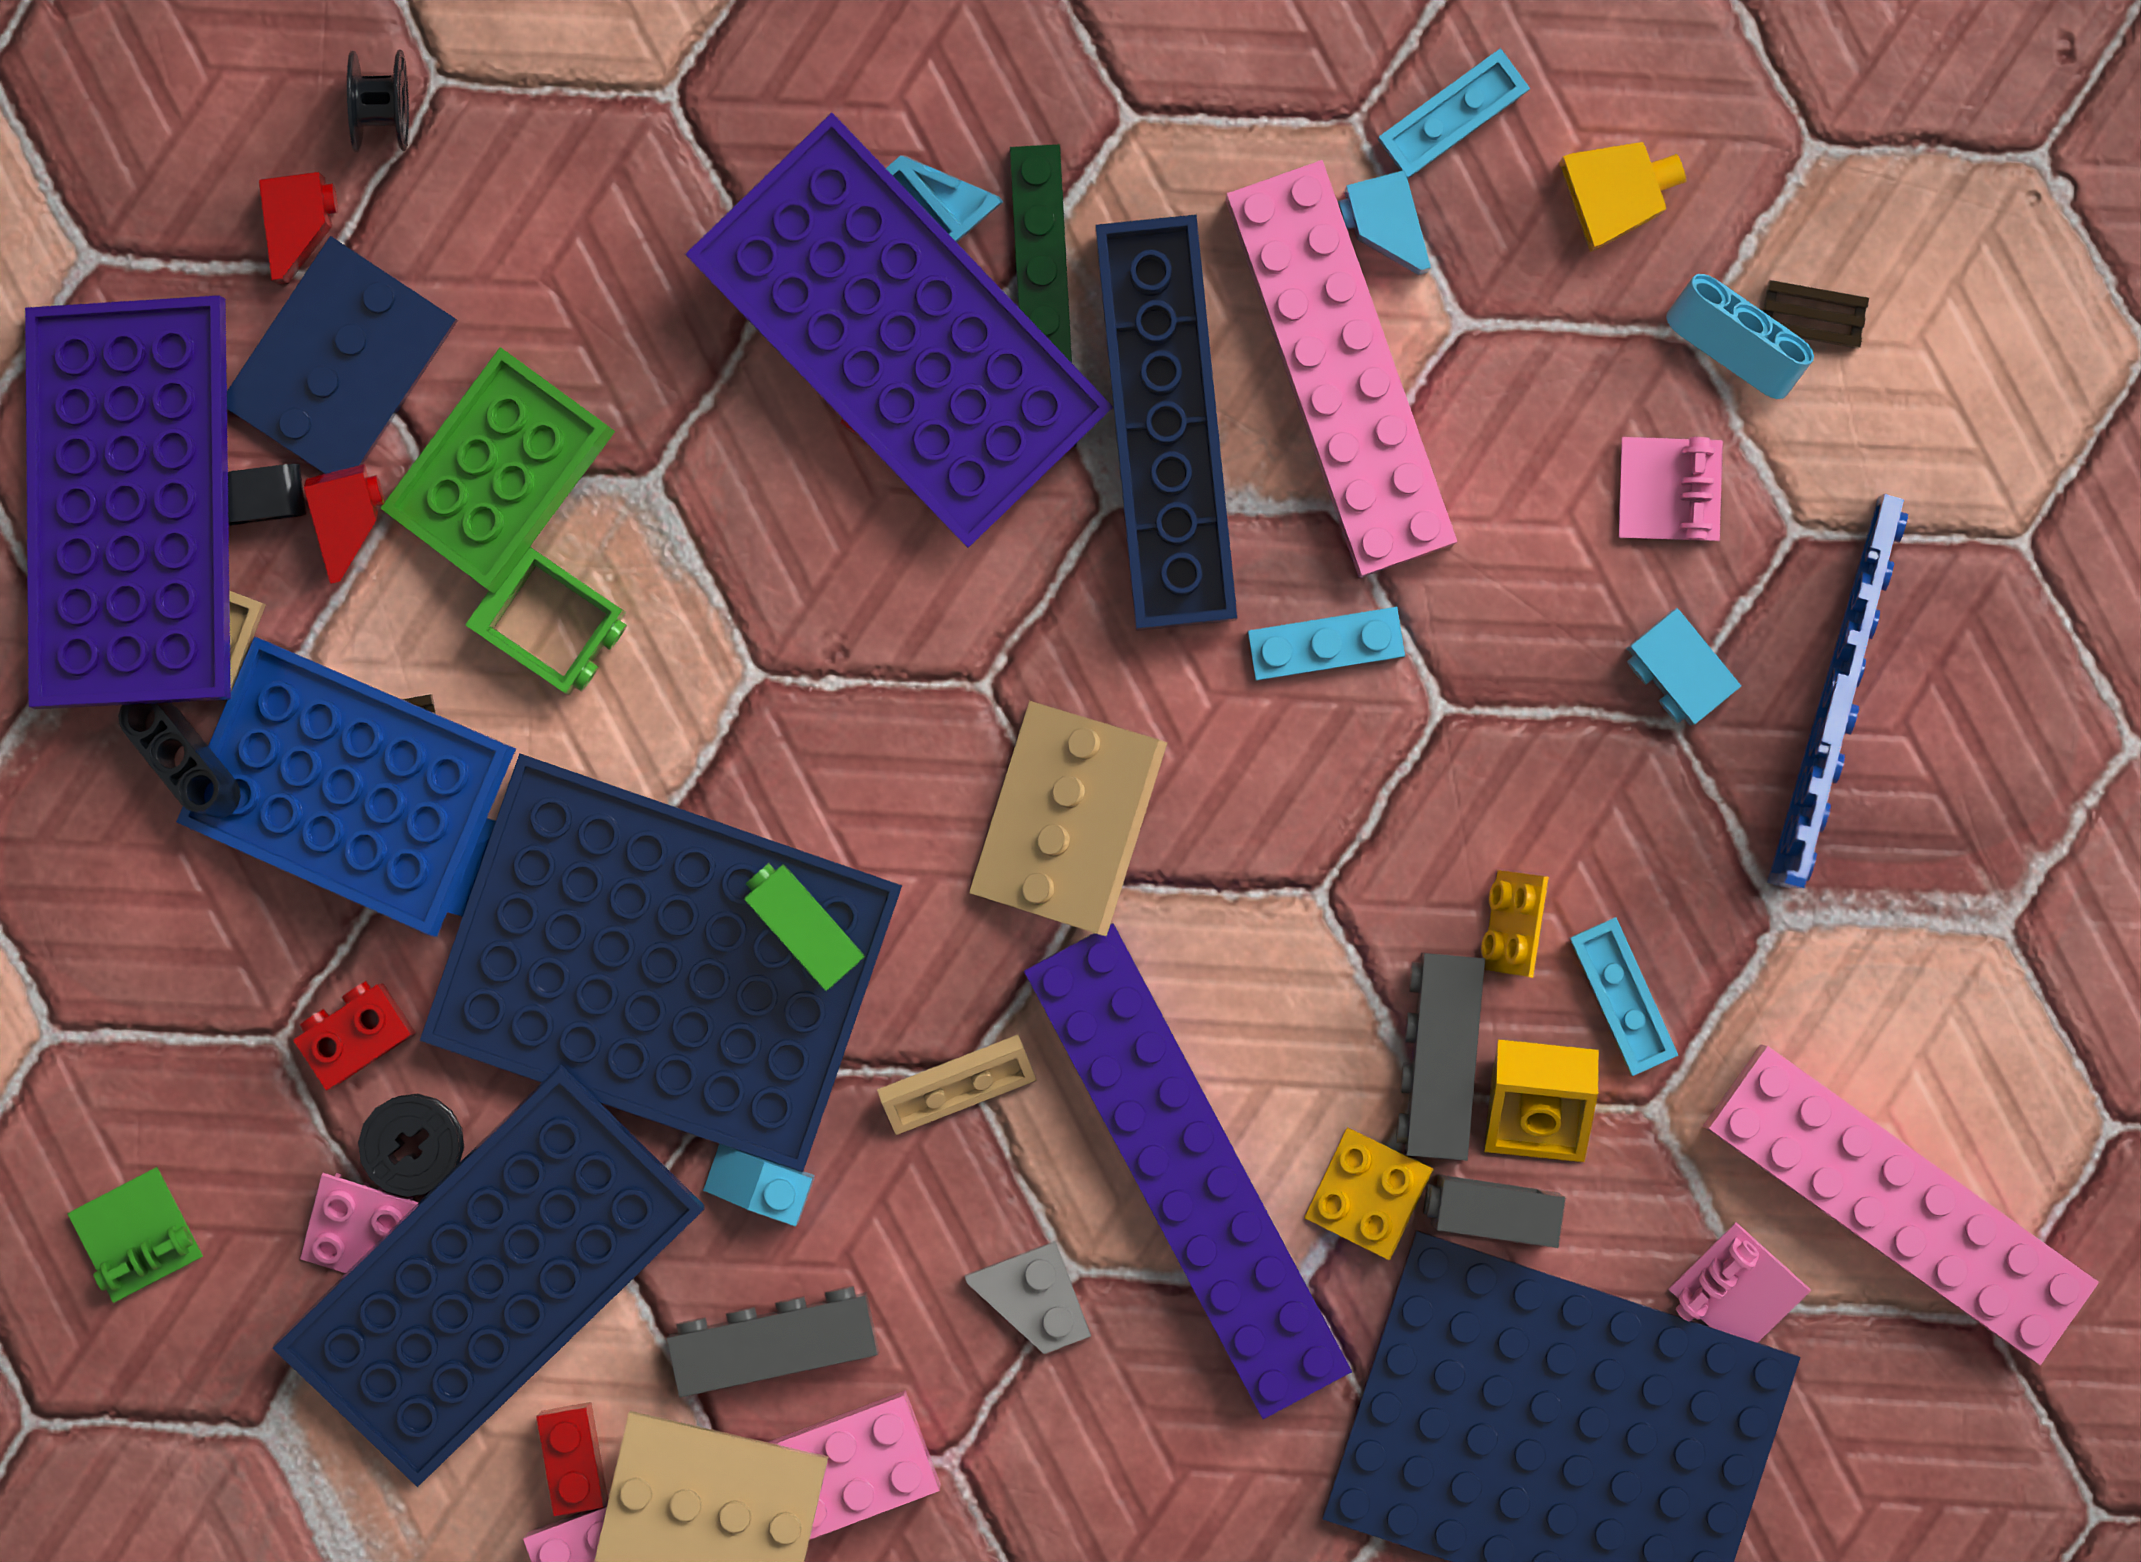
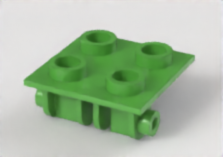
M158 1167L67 1213L97 1271L93 1275L99 1288L102 1291L107 1290L113 1303L203 1257Z

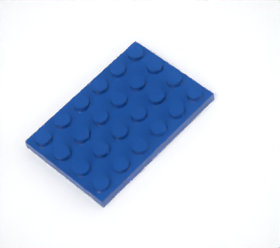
M254 636L232 688L231 699L227 700L208 745L239 785L241 795L239 805L232 814L224 818H214L189 811L183 806L176 823L423 933L437 937L516 748ZM210 783L205 789L204 800L206 803L213 796V783Z

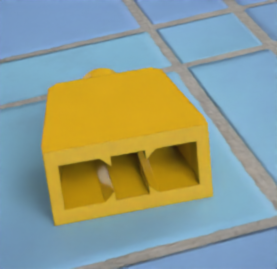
M1643 142L1571 153L1563 156L1559 161L1590 252L1598 250L1661 215L1666 210L1661 191L1687 182L1678 154L1651 162Z

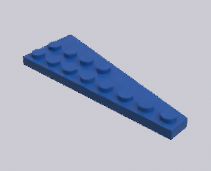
M1883 494L1877 499L1767 880L1769 884L1783 888L1805 889L1806 882L1809 881L1817 856V852L1814 851L1819 832L1822 833L1824 831L1830 813L1831 803H1827L1831 784H1837L1845 760V755L1840 753L1843 737L1845 734L1851 735L1858 716L1859 706L1852 704L1856 687H1859L1865 670L1866 659L1864 655L1868 640L1873 638L1880 617V610L1876 609L1881 590H1887L1893 573L1894 562L1889 561L1893 542L1901 541L1908 520V513L1901 512L1904 499Z

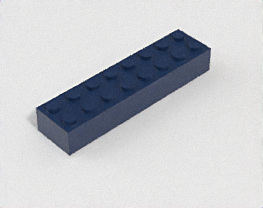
M1197 214L1095 225L1136 631L1236 621L1238 617Z

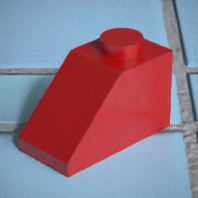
M320 172L259 180L271 278L278 285L289 284L332 228L330 214L338 213L335 186L333 183L326 184L325 177Z
M365 464L307 478L304 484V491L330 584L341 581L376 522L378 515L377 506L384 505L377 475L368 477Z

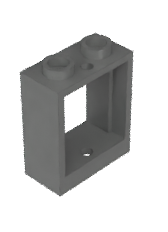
M1438 1174L1437 1184L1427 1185L1423 1213L1431 1218V1225L1439 1231L1558 1248L1566 1197L1555 1191Z

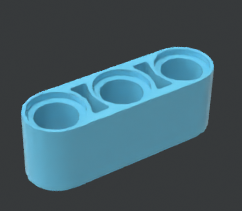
M1696 274L1692 277L1667 312L1668 324L1677 334L1771 398H1785L1814 360L1812 349L1802 338L1709 275Z

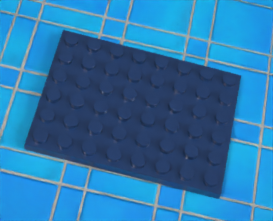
M519 753L420 1041L539 1082H543L561 1064L600 1103L803 1172L902 885ZM768 863L775 870L784 863L864 954V958L827 991L744 899L751 892L746 883Z
M1416 1230L1322 1519L1451 1562H1734L1801 1357L1694 1321L1688 1322L1682 1317Z

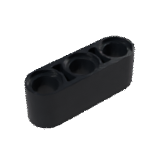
M284 464L228 472L229 526L306 515L300 464Z
M170 702L130 704L120 707L118 718L123 733L182 806L189 811L214 818H224L235 811L241 797L239 785L177 707ZM154 710V722L149 729H146L147 716ZM183 746V760L178 766H176V752L179 750L180 747ZM210 783H213V796L206 803L204 800L205 789Z

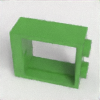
M529 547L495 594L490 591L487 592L465 625L568 695L572 693L574 688L582 692L587 687L599 668L593 663V660L603 646L611 650L627 627L621 621L626 614L623 609L531 547ZM536 566L606 613V616L565 676L494 629Z
M768 863L746 883L751 892L744 899L826 991L864 958L862 951L784 863L776 870Z

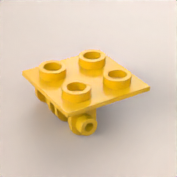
M1497 870L1496 881L1492 884L1489 893V904L1491 907L1489 927L1481 945L1482 956L1485 958L1484 970L1533 978L1549 877Z
M1347 1127L1304 1218L1390 1260L1433 1168Z

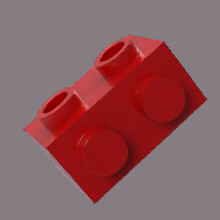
M365 981L341 997L346 1004L330 1016L325 1009H322L299 1025L304 1033L293 1041L326 1091L335 1088L416 1034L384 983L377 984L371 988L368 982Z

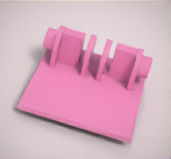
M1622 437L1619 538L1720 541L1723 440H1710V438L1690 437V439Z
M322 1173L300 1259L347 1273L419 1202L413 1201V1196L403 1198L386 1193L381 1187L378 1190L370 1188V1183L367 1182L361 1185L342 1179V1175L338 1173L335 1176Z
M1737 1222L1668 1289L1679 1299L1680 1304L1676 1307V1310L1684 1320L1691 1322L1694 1318L1702 1319L1709 1327L1756 1343L1811 1292L1809 1287Z

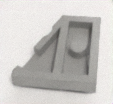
M1056 1241L965 1275L967 1284L1043 1354L1091 1337Z

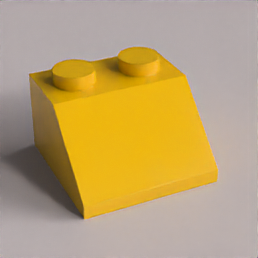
M1498 1039L1491 1077L1484 1152L1585 1162L1598 1097L1599 1050Z

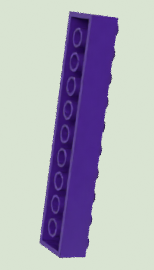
M1114 923L1110 924L1107 937L1093 933L1025 969L1024 972L1262 1419L1275 1414L1351 1373L1352 1370Z

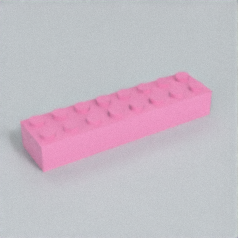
M1323 160L1227 193L1225 199L1358 577L1362 578L1453 546L1457 543L1453 527Z
M1760 1044L1703 1125L1704 1128L2025 1357L2039 1365L2042 1364L2099 1283L1766 1045Z
M906 1390L768 1442L829 1456L810 1539L940 1491L941 1484ZM608 1503L604 1508L583 1511L529 1531L523 1538L531 1562H594Z

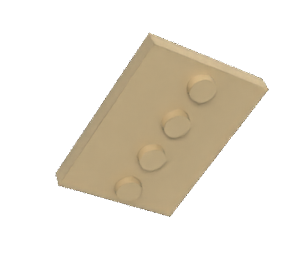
M1029 701L969 893L1107 937L1167 742Z
M630 1411L594 1562H805L829 1456Z

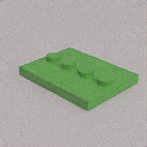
M500 347L380 509L487 590L495 594L615 431Z

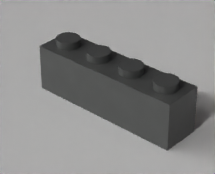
M1422 953L1421 963L1412 962L1409 992L1418 993L1416 1013H1407L1405 1043H1414L1412 1063H1403L1401 1074V1093L1409 1094L1408 1114H1398L1396 1143L1405 1144L1404 1153L1406 1155L1468 1161L1485 958Z
M848 1286L824 1292L826 1301L806 1305L805 1296L776 1302V1312L757 1315L755 1307L726 1313L727 1322L707 1326L706 1318L677 1323L678 1332L670 1334L667 1337L679 1398L877 1356L879 1347L867 1292L856 1294L854 1286Z

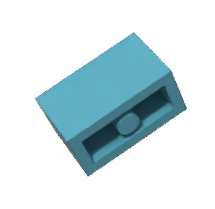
M1678 608L1669 612L1626 648L1633 656L1627 661L1630 668L1645 685L1651 680L1665 695L1659 700L1660 704L1677 724L1684 719L1689 726L1695 725L1741 687V684Z

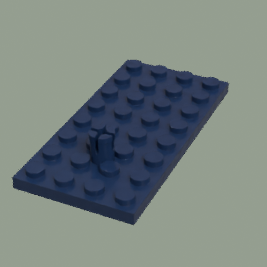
M560 1064L274 1343L272 1349L418 1487L702 1213L705 1205Z

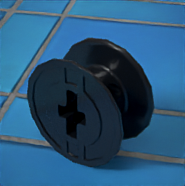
M397 50L393 75L361 76L358 55L355 51H350L347 65V111L350 140L355 152L360 151L363 127L395 126L399 148L402 151L407 149L409 138V90L406 61L402 50Z
M422 1094L397 1096L376 1107L363 1123L358 1141L360 1161L369 1178L386 1192L405 1197L430 1192L461 1162L465 1147L462 1127L453 1111L437 1098ZM426 1129L430 1136L418 1146L423 1151L422 1154L418 1156L412 1153L398 1161L394 1153L405 1144L401 1136L405 1133V1135L411 1137Z

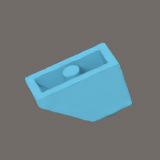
M1403 170L1346 185L1344 190L1346 199L1339 200L1338 205L1347 230L1354 228L1358 241L1415 274L1428 273L1431 265L1406 171Z
M719 1144L703 1191L755 1213L797 1226L815 1175Z

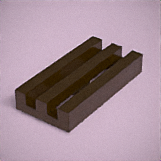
M1770 280L1768 281L1763 312L1772 318L1773 313H1780L1852 326L1850 335L1780 323L1802 339L1859 349L1862 342L1861 335L1865 325V313L1868 308L1869 298ZM1777 294L1853 307L1855 311L1854 315L1776 302Z

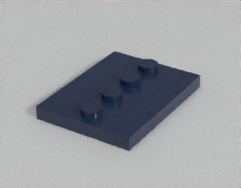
M330 236L227 390V409L325 474L363 465L458 320Z

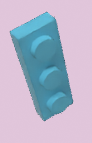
M1500 48L1380 135L1378 141L1400 171H1406L1407 179H1409L1526 94L1530 87Z
M1397 607L1247 631L1255 681L1405 657Z
M1617 917L1569 937L1630 1075H1637L1679 1056Z

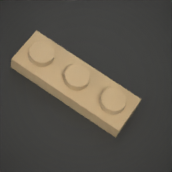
M1015 1035L877 1089L892 1128L895 1134L898 1135L1037 1080L1019 1035Z

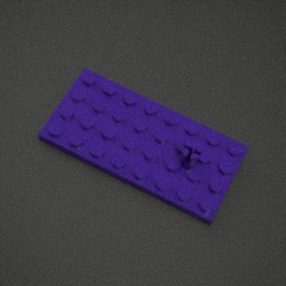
M832 112L684 254L967 548L1113 408L1105 397Z
M216 295L26 307L29 707L33 709L231 699L226 299Z

